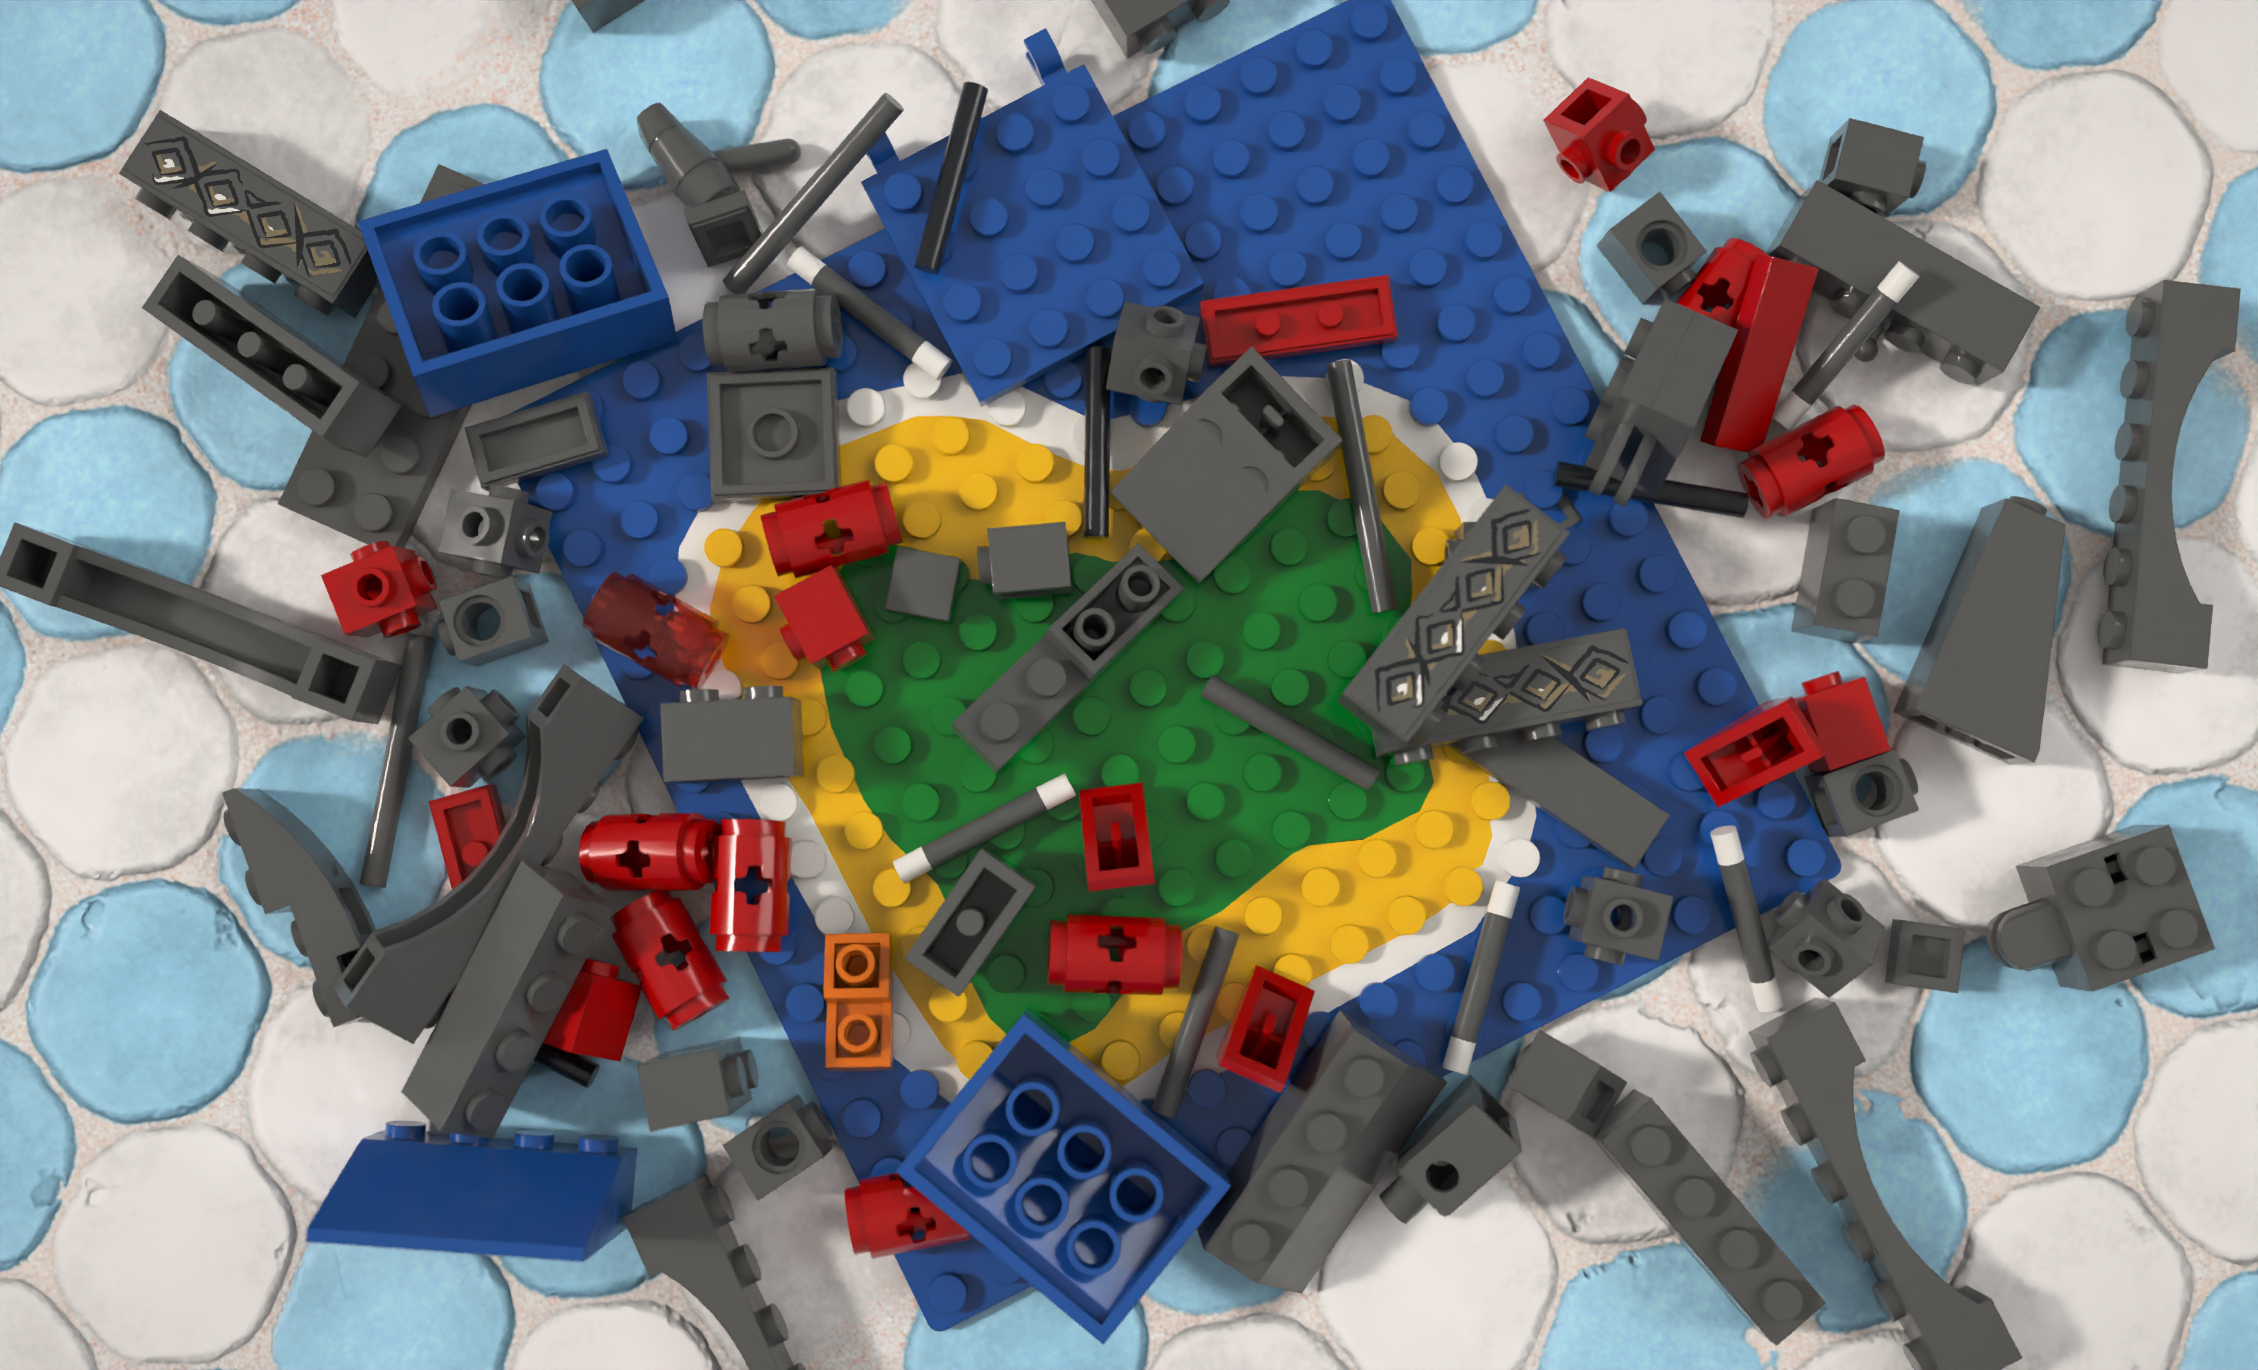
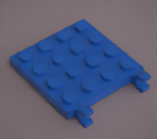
M1046 28L1024 39V45L1028 51L1025 53L1026 59L1042 86L984 116L980 120L939 274H929L920 271L914 265L950 135L900 161L885 132L866 154L876 174L861 181L868 198L981 407L1085 353L1086 348L1098 346L1115 337L1125 302L1149 307H1171L1204 289V282L1086 66L1083 64L1067 73L1059 52Z

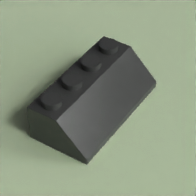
M1340 1010L1228 1172L1231 1187L1197 1228L1203 1249L1258 1284L1302 1294L1445 1087L1447 1081Z

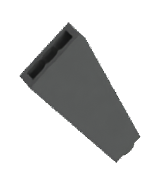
M2012 496L2009 499L2006 498L1982 507L1893 711L1895 714L2009 765L2035 763L2040 751L2066 526L2045 516L2047 509L2043 505L2018 496Z

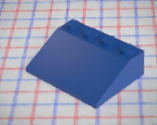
M607 149L358 221L411 372L430 418L677 340L669 296Z
M1028 1008L895 1171L1103 1345L1231 1187L1229 1176L1223 1169Z
M389 1121L386 1122L385 1130L360 1140L308 1225L306 1242L584 1262L627 1229L623 1217L632 1211L637 1148L618 1147L619 1138L611 1135L579 1136V1144L554 1142V1132L518 1130L515 1131L514 1139H491L450 1133V1135L426 1133V1123Z

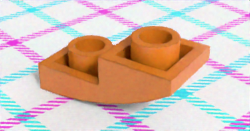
M825 934L823 999L827 1002L825 1068L828 1071L893 1070L894 1018L891 934Z

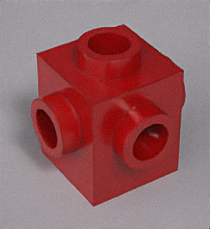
M1589 77L1543 120L1559 151L1556 160L1562 171L1576 183L1582 184L1587 181L1608 192H1611L1623 180L1628 178L1633 170L1655 150L1644 126L1647 122V117L1638 103L1631 98L1630 94Z
M388 541L375 542L353 551L350 554L353 562L321 575L345 635L371 637L382 632L384 638L396 637L420 627L419 616L438 609L431 593L437 589V584L428 562L423 556H416L414 550L390 546Z

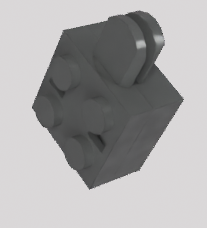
M1666 298L1653 322L1640 318L1624 352L1626 355L1622 356L1584 436L1595 442L1585 466L1597 470L1588 489L1589 492L1601 496L1611 476L1621 481L1612 502L1622 507L1626 506L1635 488L1656 497L1695 428L1737 334V329Z
M2132 825L2016 865L2029 903L1996 915L1988 923L1986 932L1989 951L1994 959L2004 967L2032 971L2052 964L2060 987L2091 992L2215 949L2170 825ZM2111 856V859L2104 860V857Z

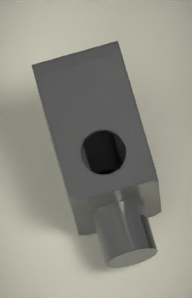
M1470 1074L1411 1134L1398 1153V1171L1401 1175L1379 1195L1381 1201L1404 1224H1408L1428 1203L1440 1215L1444 1217L1451 1215L1522 1152L1516 1119ZM1437 1161L1449 1162L1445 1166H1437L1432 1163Z

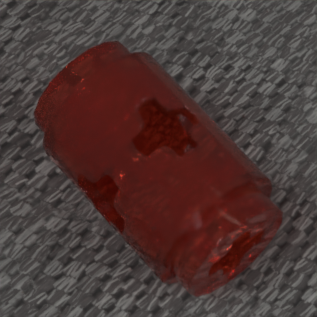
M617 572L611 573L593 597L583 620V627L594 633V641L679 688L687 684L694 689H700L718 664L729 640V634L718 629L719 621L633 573L627 577ZM668 603L675 605L679 609L678 612L671 610L666 616L655 610L657 604L665 607ZM647 645H650L657 652L656 658L648 655L645 659H642L634 652V648L642 651Z

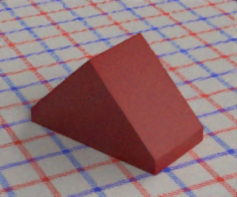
M1790 696L1762 703L1692 746L1684 754L1717 807H1720L1822 758L1827 754V751L1793 697Z
M1143 783L1079 790L1088 891L1155 884Z
M1256 965L1217 1052L1216 1059L1219 1066L1281 1093L1286 1084L1315 991Z

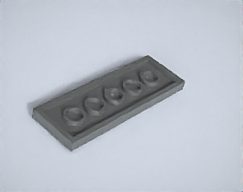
M438 164L420 203L484 184ZM380 286L344 364L401 403L402 406L367 458L322 438L312 430L278 505L369 545L375 542L388 541L390 546L405 548L472 405L431 418L429 417Z

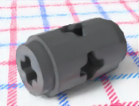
M818 288L726 294L720 296L718 302H707L703 311V338L708 360L712 366H725L729 372L825 366L828 359L840 358L842 355L843 329L838 299L834 293L821 294ZM776 352H778L777 359H774Z

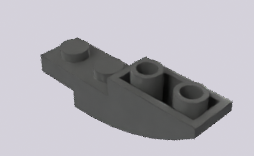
M1138 543L1048 628L1046 634L969 706L952 723L951 729L997 774L1037 734L1040 735L1169 606L1184 588Z
M233 788L222 792L228 808L224 812L226 830L233 842L241 846L249 870L245 872V882L249 894L256 904L263 907L265 914L292 911L295 920L291 923V934L299 952L303 956L308 957L317 980L314 981L312 986L313 996L320 1012L325 1017H330L333 1027L365 1019L346 1009L333 987L369 935L376 931L370 913L353 882L334 855L313 831L285 806L260 789Z

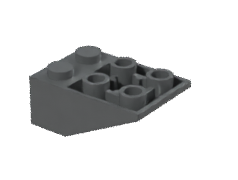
M1251 347L1199 396L1110 493L1199 585L1337 453L1343 440L1268 362Z

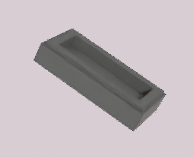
M587 391L464 427L480 486L486 491H490L491 484L508 486L609 456L593 397Z

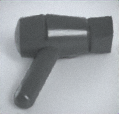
M660 102L647 107L636 118L639 136L676 196L688 208L739 192L740 188L731 175L733 173L792 164L801 155L799 144L789 138L711 151Z

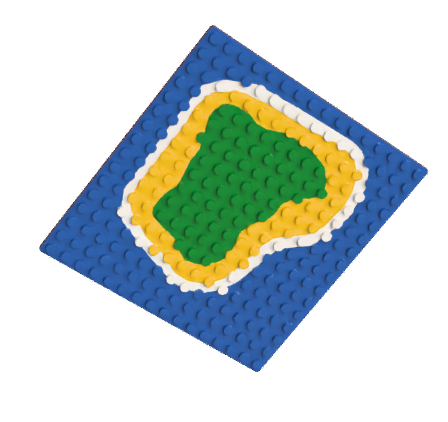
M1347 0L1114 115L1113 118L1204 282L1203 290L1171 306L1183 314L1200 317L1195 342L1205 344L1199 307L1200 301L1389 275L1398 333L1396 342L1268 359L1266 361L1339 435L1326 365L1340 360H1351L1396 598L1397 610L1372 614L1341 445L1337 453L1199 585L1111 495V490L1199 396L1232 366L1208 368L1207 354L1205 355L1200 383L1187 380L1182 405L1169 402H1148L1136 395L1111 390L1109 538L1100 540L1083 538L1086 352L981 407L886 229L852 244L821 261L952 359V364L941 379L936 380L841 307L843 329L841 357L828 359L825 366L782 368L834 367L836 369L841 486L866 479L869 480L870 485L886 481L903 543L889 546V553L851 564H844L835 568L842 575L876 638L863 646L867 653L865 657L842 670L832 672L829 665L818 669L810 664L807 657L797 662L779 630L780 627L788 622L774 595L811 575L795 578L794 574L790 573L778 577L767 545L760 515L775 511L774 504L792 499L714 502L711 499L707 373L729 371H727L725 366L714 367L710 364L703 338V319L676 331V341L625 356L512 412H519L586 391L593 397L609 456L518 482V485L522 491L530 493L529 505L553 512L549 526L550 539L548 547L626 706L644 718L637 729L662 780L663 757L660 703L680 702L679 691L719 690V700L744 699V688L783 686V697H794L801 700L804 777L696 783L664 782L678 813H699L706 819H713L720 827L721 820L759 819L786 822V837L792 838L790 880L787 881V893L790 895L789 936H782L781 952H747L859 1184L862 1178L894 1173L1027 1008L1151 1110L1215 926L1240 935L1176 1118L1172 1119L1157 1113L1155 1114L1228 1174L1340 1010L1441 1077L1453 1072L1442 1066L1495 880L1520 887V891L1471 1062L1736 928L1710 835L1712 830L1728 825L1737 828L1759 915L1779 906L1792 892L1799 890L1801 893H1805L1823 878L1830 880L1841 871V861L1794 771L1717 807L1685 756L1684 752L1753 710L1759 704L1654 503L1629 499L1626 506L1622 507L1612 502L1613 496L1602 494L1598 496L1590 492L1553 486V477L1558 461L1585 466L1595 442L1584 436L1597 411L1600 400L1391 0ZM794 273L757 292L811 289L814 287ZM1115 337L1098 345L1111 348V356ZM776 352L774 359H777L778 352ZM1505 484L1518 494L1523 492L1526 500L1558 524L1567 518L1557 504L1564 491L1582 518L1579 517L1581 519L1579 522L1565 528L1570 534L1557 549L1567 557L1562 566L1543 589L1540 587L1534 592L1523 593L1518 602L1527 608L1524 615L1504 640H1501L1492 633L1478 651V654L1482 655L1623 628L1627 629L1643 705L1624 713L1626 724L1587 731L1585 720L1561 724L1562 735L1555 737V739L1670 815L1635 869H1628L1469 762L1467 758L1459 755L1458 752L1448 745L1432 748L1434 759L1416 764L1395 766L1393 756L1377 758L1371 728L1337 702L1348 685L1444 564L1446 540L1455 539L1454 531L1463 522H1477ZM828 519L823 522L824 529L829 538H836L841 535L840 528L835 519ZM1065 522L1068 534L1073 593L997 600L993 594L992 584L981 585L977 547L989 546L988 528ZM1139 543L1184 588L1183 591L1078 698L996 774L951 729L952 723L1046 634L1048 628ZM897 546L961 558L962 564L950 623L889 612L885 609ZM1212 674L1380 768V772L1371 788L1366 791L1200 697ZM1063 773L1066 774L1076 794L1075 797L905 884L902 882L893 864L894 860ZM1143 783L1155 884L1088 891L1079 790ZM987 848L1039 886L965 992L958 997L904 958L981 849ZM1604 867L1642 875L1644 876L1641 885L1642 889L1673 896L1659 961L1626 953L1622 966L1585 957L1584 953L1587 943L1568 939L1571 926L1565 925L1563 922L1565 904L1570 889L1573 886L1580 888L1583 876L1602 879ZM748 868L746 877L734 881V890L745 893L747 904L754 905L756 895L766 893L768 885L767 881H761L756 878L755 869ZM1615 908L1611 912L1610 916L1612 924H1614L1617 918V912ZM1066 914L1157 917L1165 918L1166 924L1180 925L1182 930V968L1179 989H1163V994L1160 996L1063 992V986L1047 985L1050 920H1066ZM825 934H891L894 1018L893 1070L828 1071L825 1068L827 1002L823 999ZM1107 948L1110 952V961L1120 962L1118 949ZM1256 965L1315 991L1289 1075L1281 1093L1219 1066L1216 1059L1217 1052ZM906 1181V1187H912V1185ZM912 1207V1208H911V1211H919V1210H920V1207ZM925 1231L914 1233V1240L925 1238ZM971 1234V1240L894 1254L928 1325L935 1331L947 1330L1032 1285Z

